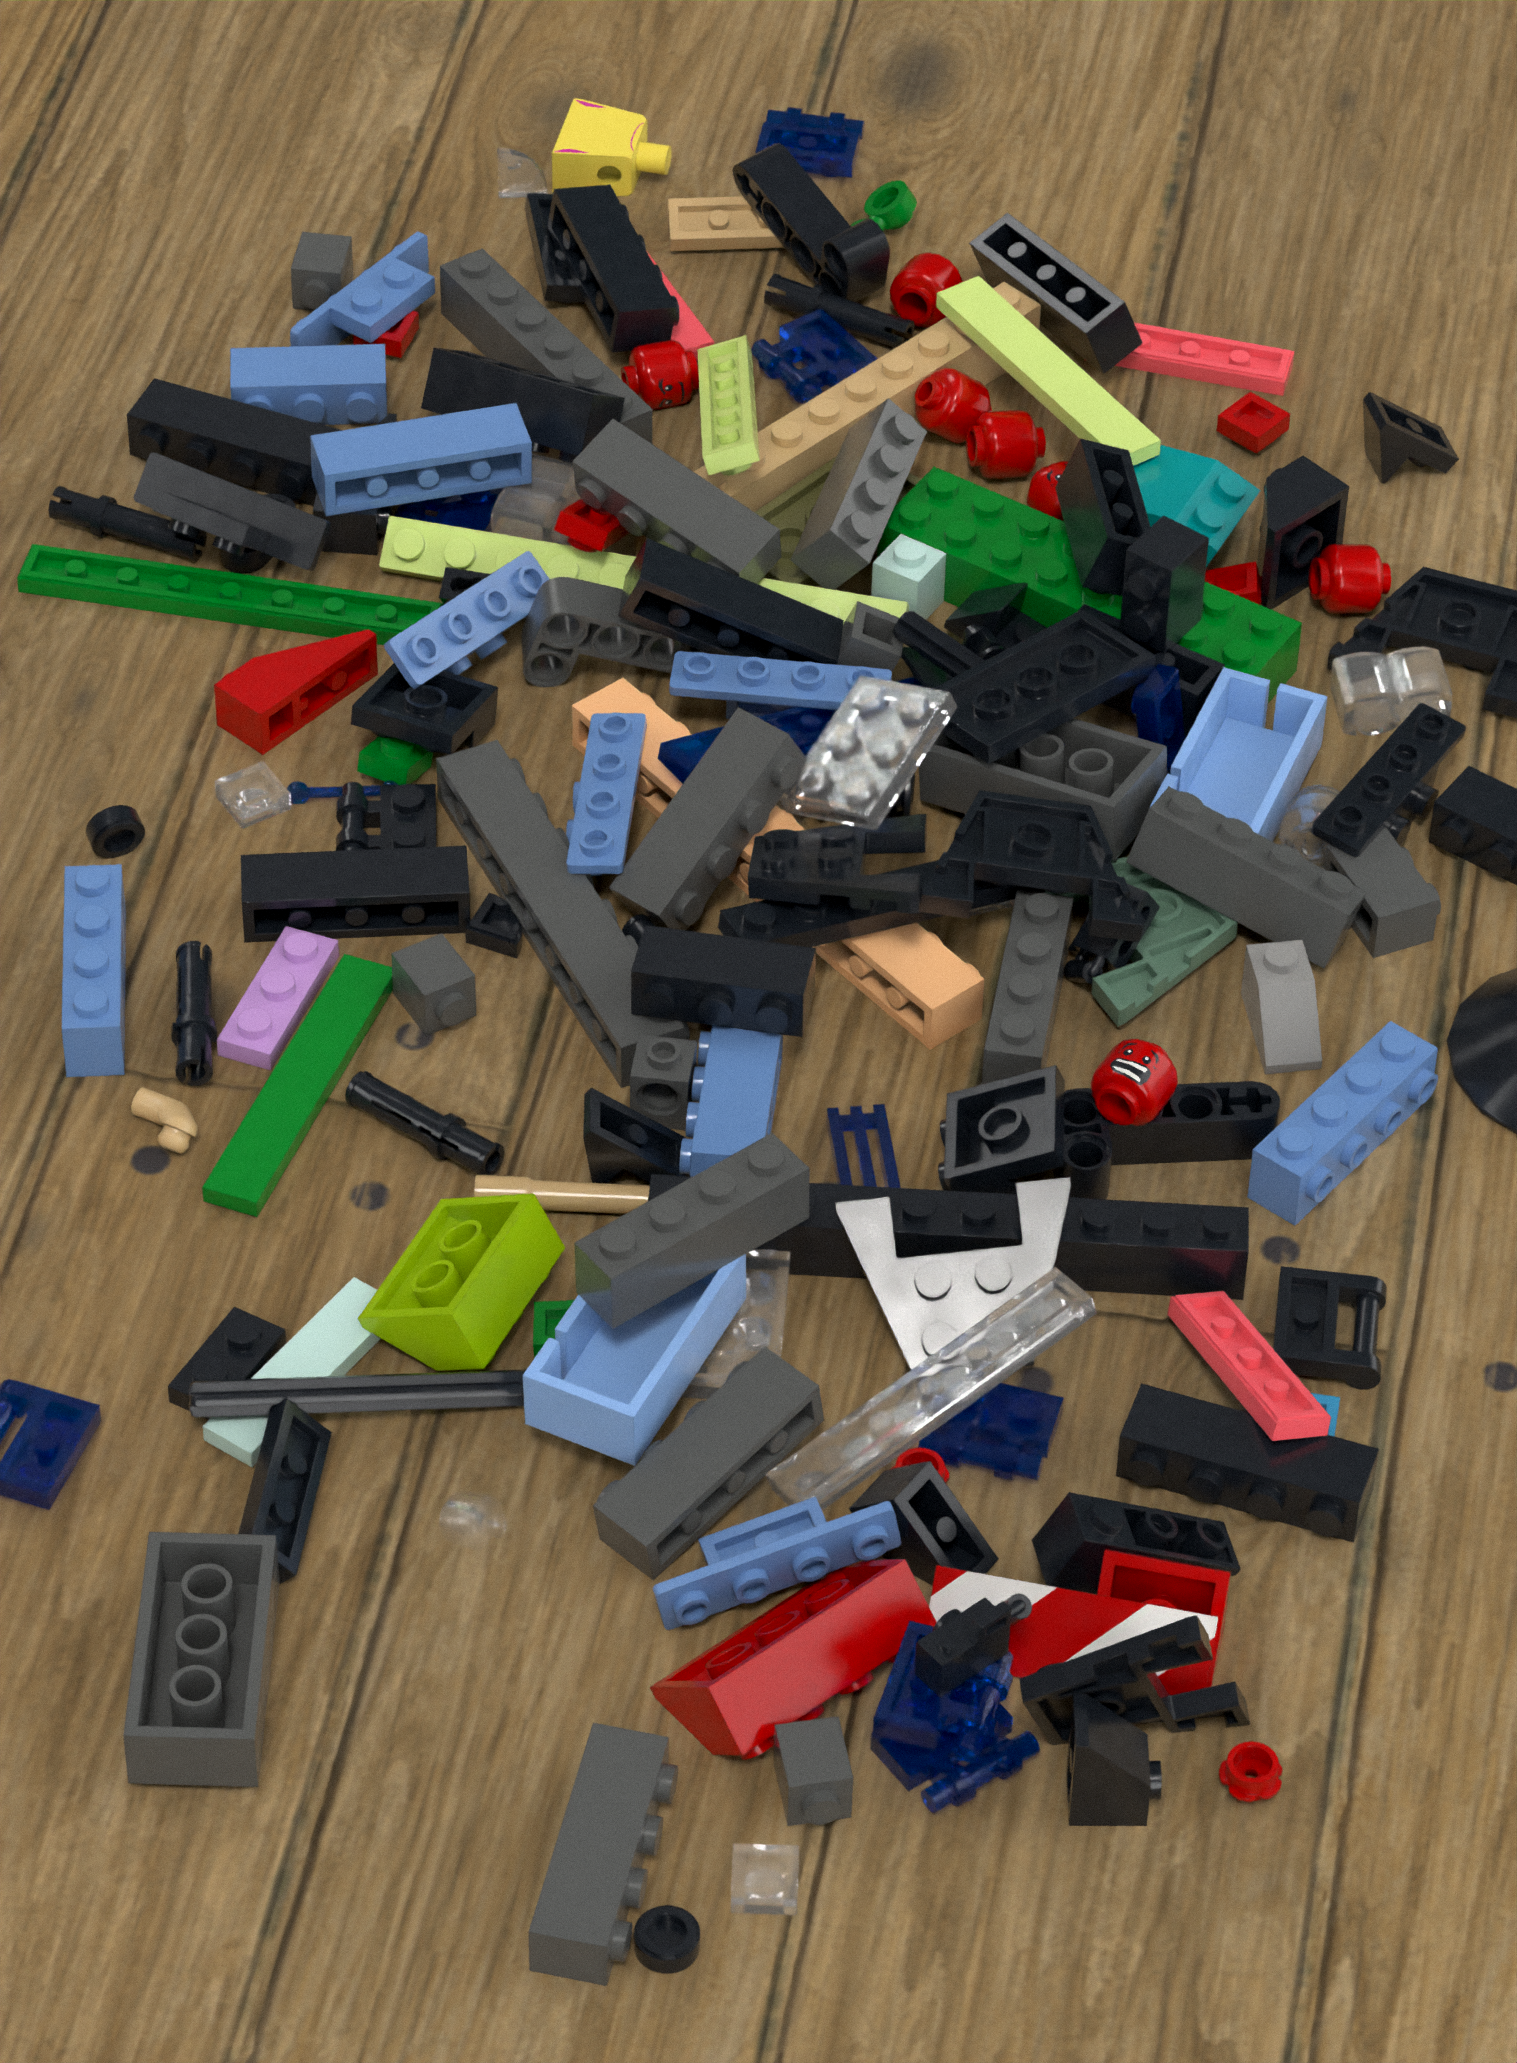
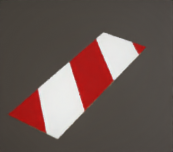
M936 1565L929 1605L936 1622L948 1611L958 1609L963 1612L984 1597L994 1606L1014 1594H1023L1031 1601L1032 1611L1030 1615L1010 1627L1008 1654L982 1671L1022 1678L1036 1673L1046 1665L1072 1660L1195 1615L1198 1616L1209 1635L1211 1651L1213 1652L1218 1617ZM1211 1660L1155 1673L1169 1695L1203 1689L1207 1687Z

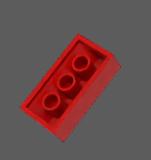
M905 1559L859 1561L828 1572L823 1577L814 1580L655 1683L650 1689L655 1699L712 1755H739L742 1760H747L764 1753L774 1745L773 1735L776 1724L817 1718L825 1710L822 1703L839 1692L840 1695H844L862 1688L873 1679L871 1670L886 1660L892 1663L915 1653L916 1642L933 1630L936 1620Z

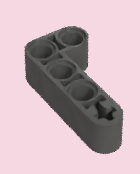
M570 577L552 578L541 585L521 634L523 674L527 681L538 687H555L564 683L571 675L579 654L671 673L676 652L703 651L619 617L623 589Z

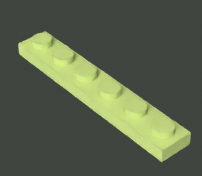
M746 335L697 349L702 457L708 475L719 472L727 476L739 474L749 469L752 463L760 461L753 361Z

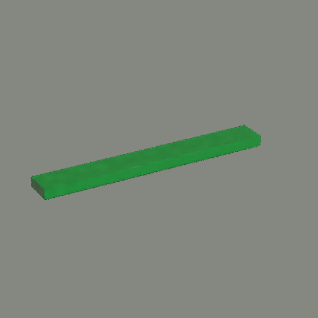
M37 544L31 545L17 577L18 592L330 638L369 629L376 634L377 644L384 645L391 638L444 605V603Z

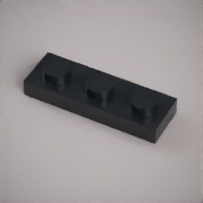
M527 193L525 214L544 301H557L560 303L585 302L547 231L553 194Z
M288 1399L270 1409L238 1534L276 1535L279 1584L297 1575L332 1434L330 1430Z

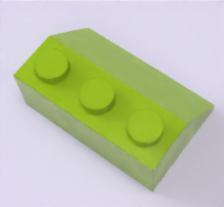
M534 1193L441 1199L362 1311L358 1320L364 1329L436 1371H474L484 1369L495 1357L496 1350L513 1325L521 1318L523 1310L541 1283L548 1278L551 1268L564 1251L565 1246Z

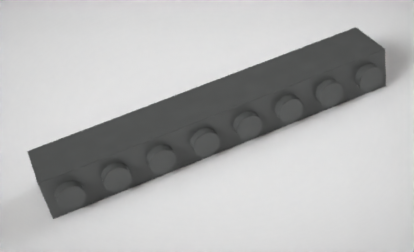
M498 740L436 758L437 796L439 802L498 895L511 905V911L521 924L522 933L621 1088L629 1086L639 1034L689 1040L690 1033L687 1022L631 1014V970L638 945L631 935L625 936L618 926L617 917L611 902L608 899L601 900L594 889L591 874L568 873L566 864L569 849L568 838L562 828H554L548 818L547 808L539 793L532 794L526 785L524 772L519 761L516 758L510 759Z

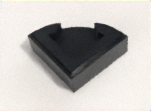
M488 893L465 928L466 943L517 959L522 948L521 924L511 911V905L506 900L495 894Z

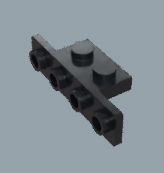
M157 453L149 455L134 494L135 502L171 517L168 525L170 529L197 539L200 531L203 530L215 535L212 545L225 551L242 556L245 547L308 571L315 569L331 528V523L327 520Z
M1424 703L1418 704L1313 822L1311 833L1353 857L1360 856L1383 828H1387L1399 846H1401L1410 831L1413 820L1416 817L1424 819L1433 808L1434 801L1439 793L1437 789L1433 788L1438 767L1464 737L1466 726Z

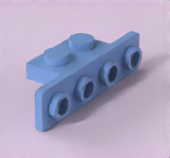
M417 231L403 243L397 245L372 267L363 271L359 277L342 290L332 295L304 319L299 320L290 331L291 347L337 345L350 334L372 343L435 294V277L428 274L427 235Z
M526 551L391 638L384 644V649L408 684L414 689L442 671L460 675L472 666L468 656L476 652L479 658L483 660L507 643L502 633L529 614L539 588L549 578L533 554Z
M678 651L674 655L669 693L673 696L726 700V718L728 719L731 718L739 707L765 722L834 728L836 710L886 713L892 672L889 669L866 666L857 667Z
M596 713L591 716L580 781H575L573 787L574 819L568 820L566 836L569 841L566 864L570 874L602 876V874H620L624 870L647 728L645 714Z
M816 1496L699 1538V1545L707 1566L654 1585L653 1592L662 1623L666 1630L699 1623L710 1615L743 1603L757 1602L773 1592L801 1582L817 1580L828 1572L861 1560L878 1558L886 1551L899 1547L902 1542L895 1511L891 1502L884 1501L827 1522Z

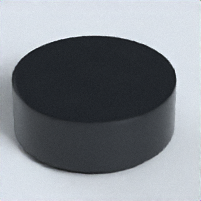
M116 805L98 812L90 819L86 826V836L93 851L98 856L116 858L126 855L138 847L145 836V828L134 808L126 805Z
M663 1905L651 1908L639 1917L634 1927V1952L639 1962L647 1969L663 1974L677 1973L691 1966L697 1959L700 1951V1927L691 1913L677 1906Z

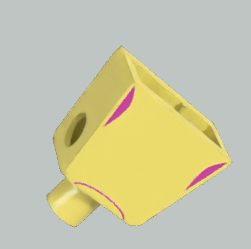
M574 98L552 151V192H554V189L611 185L616 196L631 195L641 172L661 175L668 174L671 162V146L647 142V119L641 114Z

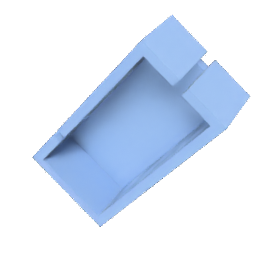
M1223 667L1171 765L1170 774L1166 775L1150 807L1168 787H1171L1177 791L1193 794L1202 801L1203 805L1227 818H1235L1245 822L1252 828L1253 832L1273 842L1322 745L1328 696L1280 683L1276 695L1273 730L1266 729L1270 680Z
M746 1254L614 1329L578 1295L556 1326L555 1339H547L523 1374L525 1424L635 1466L746 1300Z

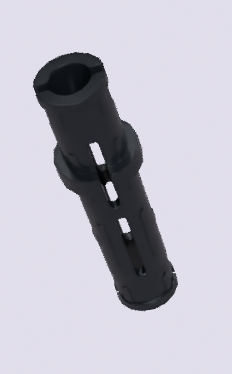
M775 273L771 276L767 286L785 291L786 295L767 290L764 293V303L766 305H773L803 315L805 322L813 325L823 322L894 348L910 339L894 334L892 332L893 329L912 335L914 333L915 323L913 320H906L830 294L828 287L819 284L812 288Z
M58 486L52 494L54 497L60 498V503L50 500L48 512L49 517L52 519H60L90 528V532L95 536L105 538L110 534L183 556L195 562L203 554L201 550L196 549V545L205 548L207 540L206 531L201 530L198 539L168 528L170 520L118 505L115 498L102 495L98 499L68 490L63 486Z
M200 941L185 942L176 950L177 1018L176 1023L173 1022L171 1025V1039L177 1049L176 1077L183 1083L186 1079L187 1067V1085L199 1086L211 1079L213 1075L211 1047L212 1042L215 1043L217 1040V1024L211 1015L212 950L205 944L202 948L201 959Z
M368 1071L358 1072L349 1082L345 1094L346 1102L349 1105L358 1107L387 1123L392 1128L428 1146V1151L432 1156L440 1160L450 1158L474 1171L477 1175H494L500 1168L505 1154L504 1147L467 1128L463 1118L452 1113L443 1115L412 1096L377 1079Z

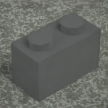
M1383 828L1358 857H1353L1331 844L1326 846L1324 869L1346 876L1353 885L1367 892L1351 928L1373 958L1433 940L1436 917L1441 911L1438 892L1431 883H1426L1415 868L1409 851L1405 847L1399 846L1387 828Z

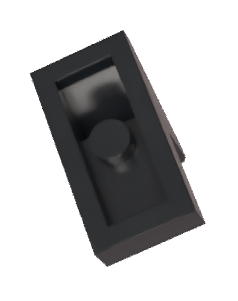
M1368 392L1363 398L1365 453L1381 483H1386L1407 459L1419 467L1428 465L1445 474L1459 460L1442 427L1374 393Z
M1024 582L974 591L948 617L944 624L945 629L963 639V632L968 626L972 624L986 626L992 631L994 637L999 642V646L1005 649L1020 643L1047 627L1021 612L1028 584Z
M592 1087L584 1094L583 1139L592 1183H608L623 1168L649 1182L651 1174L685 1176V1174L679 1173L682 1138L686 1137Z

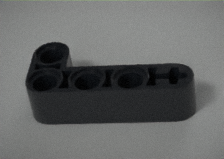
M775 143L734 165L733 177L739 192L815 285L819 284L828 287L830 294L853 302H858L885 286L890 259V247L882 229L874 220L869 218L851 227L782 144Z
M1255 1081L1177 1084L1173 1096L1157 1117L1146 1125L1135 1126L1133 1124L1119 1125L1106 1119L1099 1112L1095 1104L1091 1088L1066 1090L1064 1092L1063 1166L1053 1169L1054 1179L1070 1177L1071 1188L1069 1197L1107 1199L1111 1165L1252 1160L1253 1149L1278 1126L1280 1097L1271 1086Z

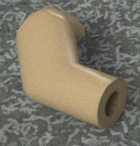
M144 1087L137 1091L131 1105L132 1114L164 1126L157 1137L159 1145L179 1154L186 1152L191 1137L196 1138L198 1131L197 1124L189 1108L181 1101Z

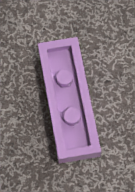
M286 926L217 1038L218 1056L272 1070L339 957L338 940Z

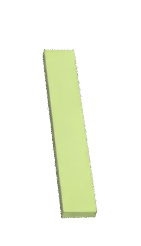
M980 276L937 293L936 307L1077 437L1129 450L1133 466L1160 455L1161 440Z

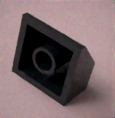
M1304 455L1285 467L1273 471L1266 478L1264 485L1265 495L1260 525L1258 570L1261 584V605L1271 610L1309 587L1311 562L1315 557H1320L1324 548L1332 544H1343L1349 486Z

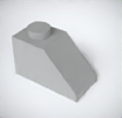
M1303 940L1246 945L1241 995L1264 1073L1275 1074L1321 1069L1322 1053L1315 979Z

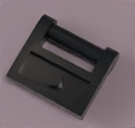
M1281 1266L1273 1349L1295 1375L1345 1380L1351 1387L1360 1390L1376 1387L1381 1380L1382 1368L1381 1361L1376 1356L1379 1311L1386 1304V1284L1383 1280L1374 1276ZM1338 1302L1351 1303L1355 1308L1352 1351L1335 1349Z

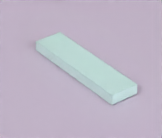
M353 1277L251 1379L344 1376L381 1339L364 1329L358 1320V1317L377 1289ZM269 1415L211 1417L203 1425L204 1441L246 1465L253 1467L257 1463Z

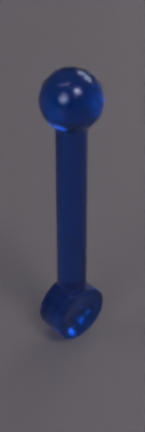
M388 780L384 782L382 785L398 784L392 780ZM296 781L287 786V800L292 804H304L308 801V798H337L342 796L343 786L308 787L305 783ZM380 785L363 786L365 797L380 796Z

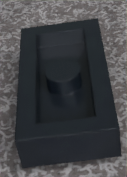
M233 1307L168 1385L169 1402L190 1411L188 1404L190 1383L205 1380L251 1379L286 1344L285 1329L237 1307Z

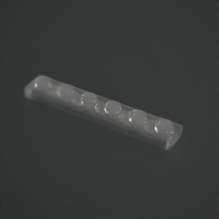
M1053 1268L767 1472L766 1476L772 1491L788 1506L816 1496L823 1511L1096 1315L1097 1312L1092 1297L1059 1269Z

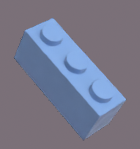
M385 344L230 348L231 399L322 425L379 423L387 416Z

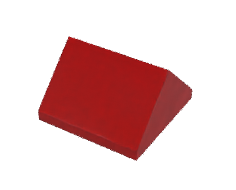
M1105 1549L1097 1595L1218 1617L1212 1652L1213 1660H1211L1207 1687H1212L1225 1627L1231 1572Z

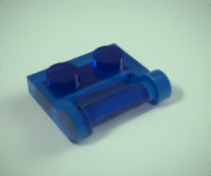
M4 1380L0 1384V1444L15 1419L22 1418L25 1414L28 1416L0 1461V1495L50 1510L101 1423L100 1405L20 1381Z

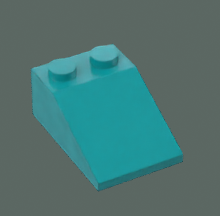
M1160 445V455L1133 466L1150 526L1155 524L1164 515L1209 537L1206 567L1261 491L1216 459Z

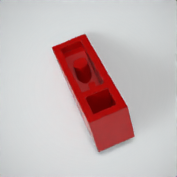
M367 629L250 659L214 684L217 725L264 755L378 675L376 634Z

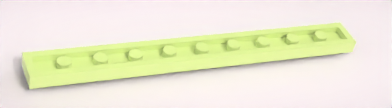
M389 516L379 567L384 572L443 581L445 567L492 574L521 554L529 551L533 554L549 579L570 577L623 589L625 576L636 557L598 550L592 553L569 545ZM762 578L757 583L844 620L843 624L857 601L899 618L905 612H909L910 607L908 602L766 578Z

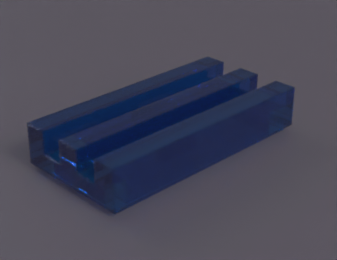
M885 1104L873 1105V1113H863L862 1106H850V1115H840L839 1108H827L826 1124L837 1184L853 1185L843 1135L845 1131H853L863 1186L877 1187L866 1130L874 1129L885 1187L901 1188Z

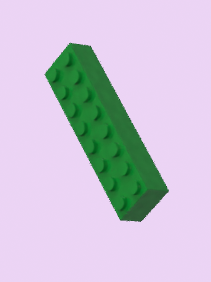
M933 467L894 507L877 545L878 558L900 534H903L945 552L944 601L957 607L974 591L1024 582L1028 584L1021 612L1047 628L1076 613L1083 604L1118 619L1121 618L1122 596L1114 594L1101 595L1081 586L1064 521L937 467ZM1205 582L1201 620L1176 644L1225 664V668L1270 680L1269 703L1277 694L1280 683L1286 684L1297 671L1302 622Z

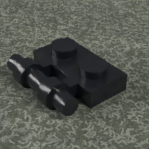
M348 782L344 784L342 796L336 803V818L342 825V829L336 837V851L437 847L436 784L380 785V800L369 801L364 796V788L360 783ZM364 828H380V835H368Z

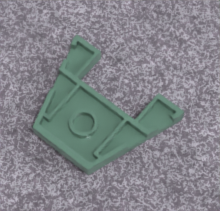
M1128 857L1117 858L1111 861L1117 876L1124 877L1127 884L1147 891L1160 908L1130 957L1133 963L1093 978L1091 994L1117 1027L1127 1023L1236 938L1238 922L1126 863ZM1047 890L1045 891V893H1047V894H1054V893L1048 892ZM1068 892L1054 894L1073 897V904L1084 901L1089 907L1088 895Z

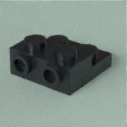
M393 663L352 705L351 725L371 730L380 737H394L420 745L429 752L452 754L458 747H475L495 725L498 687L442 671L414 689L408 684L395 663Z
M1056 1065L947 1094L946 1119L940 1121V1134L945 1147L944 1162H940L938 1165V1175L943 1190L1016 1194L1015 1185L1017 1178L1063 1166L1065 1080Z

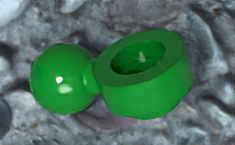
M900 180L891 181L877 188L868 197L864 205V211L869 219L874 220L879 225L882 231L887 229L895 230L903 227L911 220L917 200L905 182ZM865 219L857 220L853 222L850 226L852 227Z

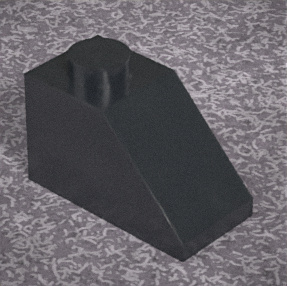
M931 1461L885 1470L849 1508L850 1512L854 1513L884 1501L891 1502L895 1511L902 1543L899 1547L886 1551L882 1557L886 1560L905 1559L912 1574L933 1586L936 1565L986 1574L999 1559Z
M1073 1694L1066 1765L1069 1826H1147L1149 1800L1161 1799V1762L1149 1760L1147 1734L1087 1694Z

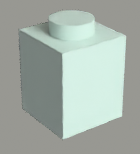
M900 534L873 562L871 596L908 602L910 606L909 611H914L927 620L944 602L946 553Z

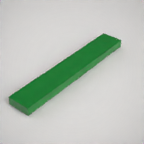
M348 954L343 955L202 1187L204 1202L258 1217L393 991L392 967Z

